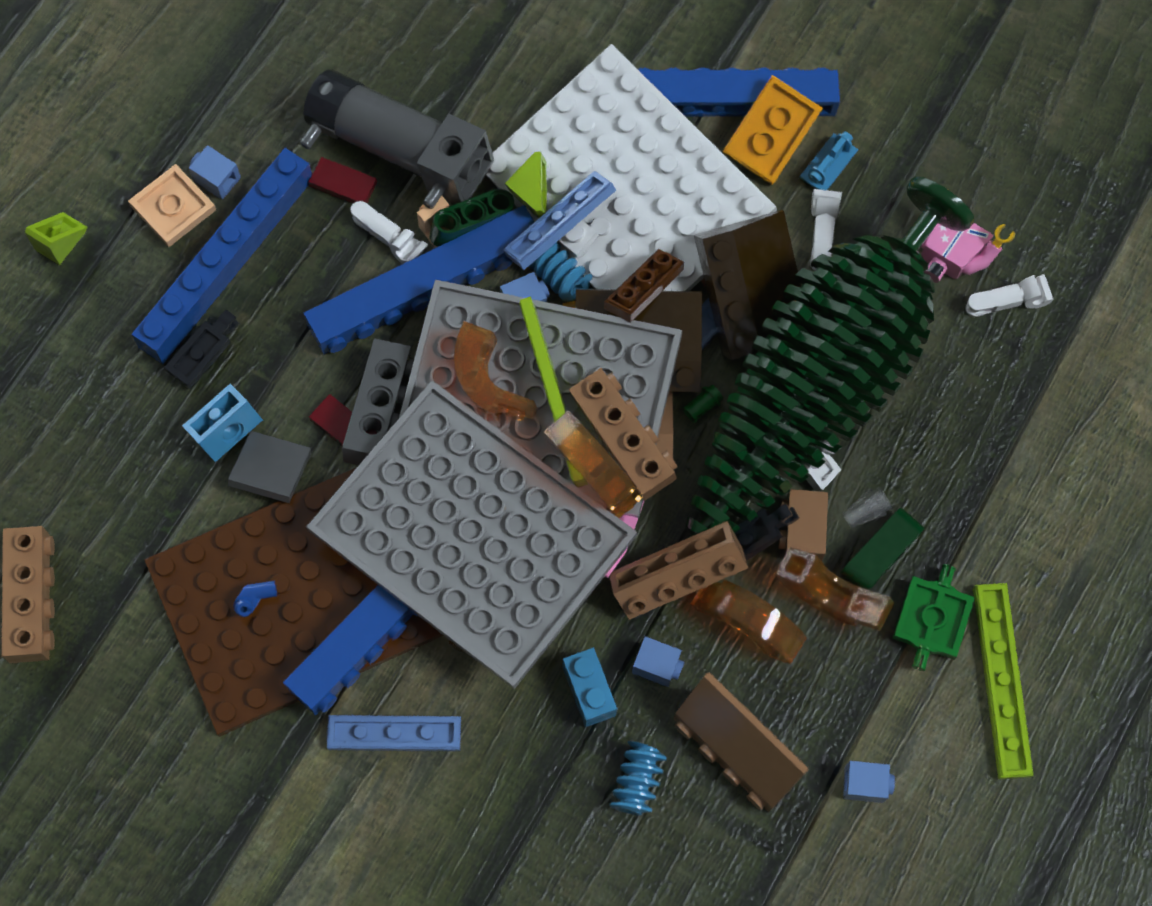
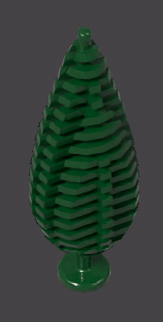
M913 177L906 186L907 195L922 213L903 239L885 235L881 236V239L869 235L856 237L852 240L858 241V243L835 245L828 251L833 253V256L821 254L812 260L811 267L817 268L814 272L802 268L795 275V281L803 285L799 288L789 284L783 291V298L790 300V302L786 304L777 300L774 304L772 314L778 316V319L775 321L766 317L761 328L762 332L768 335L766 338L756 337L752 349L758 352L756 356L752 354L746 356L743 367L748 368L747 374H738L734 385L739 386L737 391L740 394L731 393L726 402L730 404L728 409L733 415L727 412L721 413L718 421L721 423L719 427L725 434L734 439L715 432L712 446L718 453L726 457L723 460L714 454L712 457L707 455L704 465L710 472L716 474V478L726 486H721L709 476H699L697 485L701 490L708 493V496L714 502L711 504L697 495L692 496L690 506L700 512L703 518L698 522L691 517H687L686 529L692 532L688 538L726 521L730 524L733 532L736 533L740 530L738 524L728 520L730 517L726 515L727 511L749 522L758 516L754 509L745 505L746 502L739 497V494L744 495L751 503L759 507L765 506L768 508L775 500L769 493L761 490L763 487L780 496L790 492L792 485L787 479L802 483L809 477L806 475L809 471L803 464L812 469L822 466L826 462L822 460L824 457L822 452L827 455L837 453L843 447L838 445L840 442L839 438L850 441L858 433L857 430L852 429L855 426L854 423L865 426L873 418V415L867 413L870 408L879 412L887 404V399L881 397L884 392L894 396L901 388V383L895 381V379L900 377L906 380L913 371V366L907 364L909 360L916 363L920 361L924 349L920 348L919 345L920 343H927L930 334L927 326L934 321L933 303L931 301L934 300L931 292L935 293L934 282L930 275L924 273V271L928 270V265L918 250L937 224L951 230L965 231L974 223V215L969 207L950 190L927 178ZM726 461H728V462H729L731 465H733L736 469L732 468Z

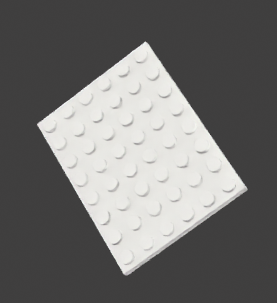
M612 44L493 152L494 162L486 173V176L498 189L509 191L505 183L534 152L541 151L547 163V211L594 171L613 183L616 191L583 219L584 222L598 233L599 236L579 259L560 244L562 247L559 251L567 250L570 254L568 259L575 258L578 261L576 267L583 266L586 269L583 277L588 274L593 276L590 283L595 289H617L649 257L660 249L684 261V270L663 291H690L704 278L694 239L695 234L777 211V207ZM514 197V205L517 208L523 206V204ZM527 208L534 222L537 221L539 218Z

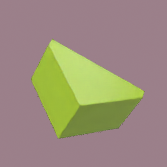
M541 151L534 152L505 183L510 193L538 218L547 212V163Z
M61 212L26 227L25 234L37 252L56 264L61 265L86 233L87 226Z

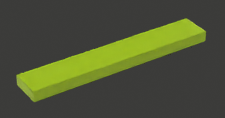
M531 296L520 299L519 305L572 482L578 488L588 485L589 483L535 304Z
M1007 583L975 585L973 593L998 780L1031 778L1034 774Z

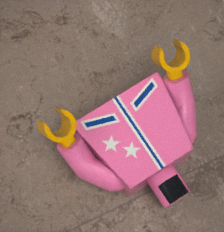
M975 223L965 231H955L937 224L921 246L923 248L921 255L929 263L928 270L924 271V273L930 275L934 283H938L944 274L953 279H958L962 274L970 275L983 270L1001 252L1002 244L1009 243L1015 238V232L1013 231L1009 238L1004 240L1001 238L1000 232L1006 224L999 225L995 230V240H992L994 235Z

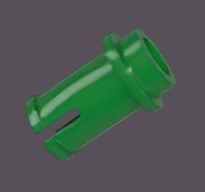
M714 385L704 386L702 388L703 392L682 407L685 415L693 423H696L699 418L714 406L718 408L721 405L720 401L723 400V396Z

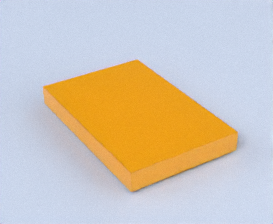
M772 75L722 153L773 185L823 108Z

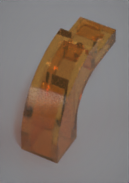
M463 321L455 344L454 363L457 377L467 396L480 411L499 421L503 409L506 410L505 414L513 419L523 421L524 417L533 420L538 409L535 401L503 390L493 384L489 378V361L498 341L494 332Z
M569 410L544 431V434L554 447L576 469L608 510L616 517L620 518L642 499L636 490L637 488L624 471Z
M789 547L775 574L784 586L804 602L854 627L861 624L881 631L894 605L891 597L855 586L841 579L827 569L817 555Z
M725 579L722 583L717 581L705 588L699 589L690 603L696 611L722 620L743 632L767 656L790 665L807 639L804 633L774 606L745 588Z

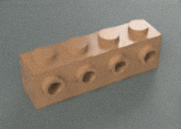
M599 368L571 387L569 392L645 501L676 480L674 469L677 468V465L667 451L663 454L655 445L659 439L651 427L647 425L643 428L636 417L641 414L632 400L624 401L618 391L622 387L612 373L606 375L603 369Z
M726 521L614 570L610 574V581L614 596L630 620L694 591L705 588L710 584L747 569L748 565L743 548L730 524Z
M43 526L3 529L2 657L9 663L48 661L50 650H54L55 640L53 631H50V618H54L55 607L53 599H50V587L54 586L55 576L53 567H50V555H54L55 544L53 536H50Z

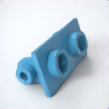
M845 131L837 135L833 133L799 178L816 189L828 190L858 151L857 148L852 146V135Z

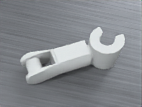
M814 189L811 213L816 218L810 265L812 260L821 254L831 257V253L828 251L832 248L835 219L838 216L842 192Z
M357 201L351 206L354 222L389 246L393 255L401 264L418 257L428 246L427 243L415 239L413 231L404 229L401 232L399 226L378 213L366 202Z
M1045 274L1036 278L1035 275H1032L1018 284L974 293L969 297L965 308L968 315L979 317L993 311L996 312L1020 306L1023 301L1027 308L1044 307L1053 301V297Z

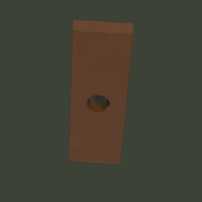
M658 249L604 301V309L631 322L684 270V261Z

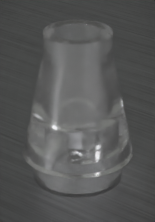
M880 487L874 490L870 488L848 509L844 510L842 514L850 528L887 516L886 512L891 510L892 506Z

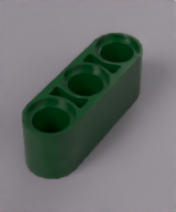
M494 189L438 211L431 225L430 241L439 247L512 211L515 202L513 195L505 189ZM495 206H496V207H500V208H502L503 210H498V209L495 208ZM440 227H446L449 231L443 230Z
M900 507L851 559L840 574L865 595L921 535L925 527Z

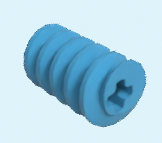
M556 242L528 267L534 270V273L539 278H542L554 293L559 294L562 301L569 302L576 299V288H589L593 276L588 274L583 277L586 269L583 266L576 267L578 261L575 258L568 259L569 252L567 250L559 251L562 246L559 242Z
M628 741V745L635 750L625 751L624 757L632 763L621 764L620 769L628 776L617 777V783L624 789H615L613 791V795L621 802H612L609 806L620 812L640 816L642 813H650L653 810L645 804V800L656 799V795L648 789L649 787H658L660 785L658 781L652 778V775L663 774L664 770L656 765V761H666L667 757L654 747Z

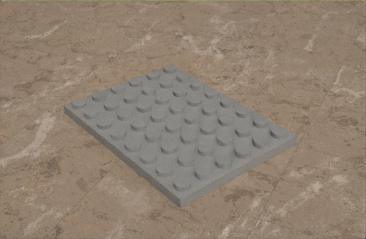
M435 280L399 418L432 380L574 485L519 305L520 299L524 298ZM533 300L589 483L578 489L610 512L639 518L643 504L642 497L573 400L569 389L599 368H602L606 375L612 373L622 387L618 392L624 401L631 399L641 415L636 417L643 428L649 425L658 438L683 334L682 330L636 320L628 322L616 316Z
M432 380L307 526L308 531L513 689L516 688L637 536V531Z

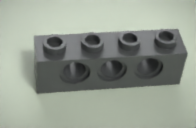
M374 338L342 446L343 462L360 465L399 419L400 413H397L399 404H403L407 386L404 384L406 377H410L414 359H411V346ZM385 375L394 376L393 379L389 380L383 379L382 377ZM377 402H384L387 405L383 407H377L374 404ZM370 429H376L379 431L377 434L373 435L366 433V431Z

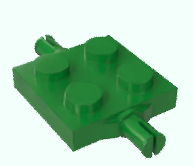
M947 564L942 565L938 581H926L914 576L910 579L892 637L917 649L912 668L917 669L919 667V671L926 670L929 654H939L953 660L957 658L975 597L961 593L951 586L956 568L953 566L949 568Z

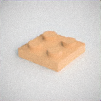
M177 164L173 165L128 200L134 211L168 247L172 246L216 211L215 205Z

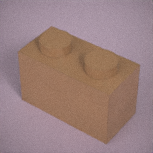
M790 489L791 491L788 492L786 499H781L780 507L784 504H787L789 508L794 507L799 519L785 526L784 530H780L783 537L778 540V549H783V559L822 562L826 554L828 492Z

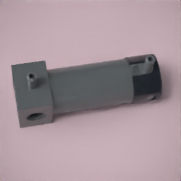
M327 69L321 73L313 82L307 94L303 115L305 122L310 128L300 141L303 148L310 149L322 132L335 139H342L422 177L427 192H429L423 204L429 209L435 207L441 196L454 205L470 199L494 162L486 130L449 113L445 120L440 122L366 87L363 83L333 69Z

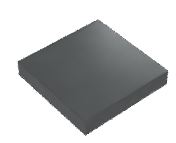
M250 431L228 478V486L290 503L311 456V448Z

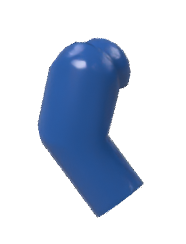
M275 580L244 586L234 602L233 608L236 614L240 617H247L255 610L261 599L276 597L277 588Z

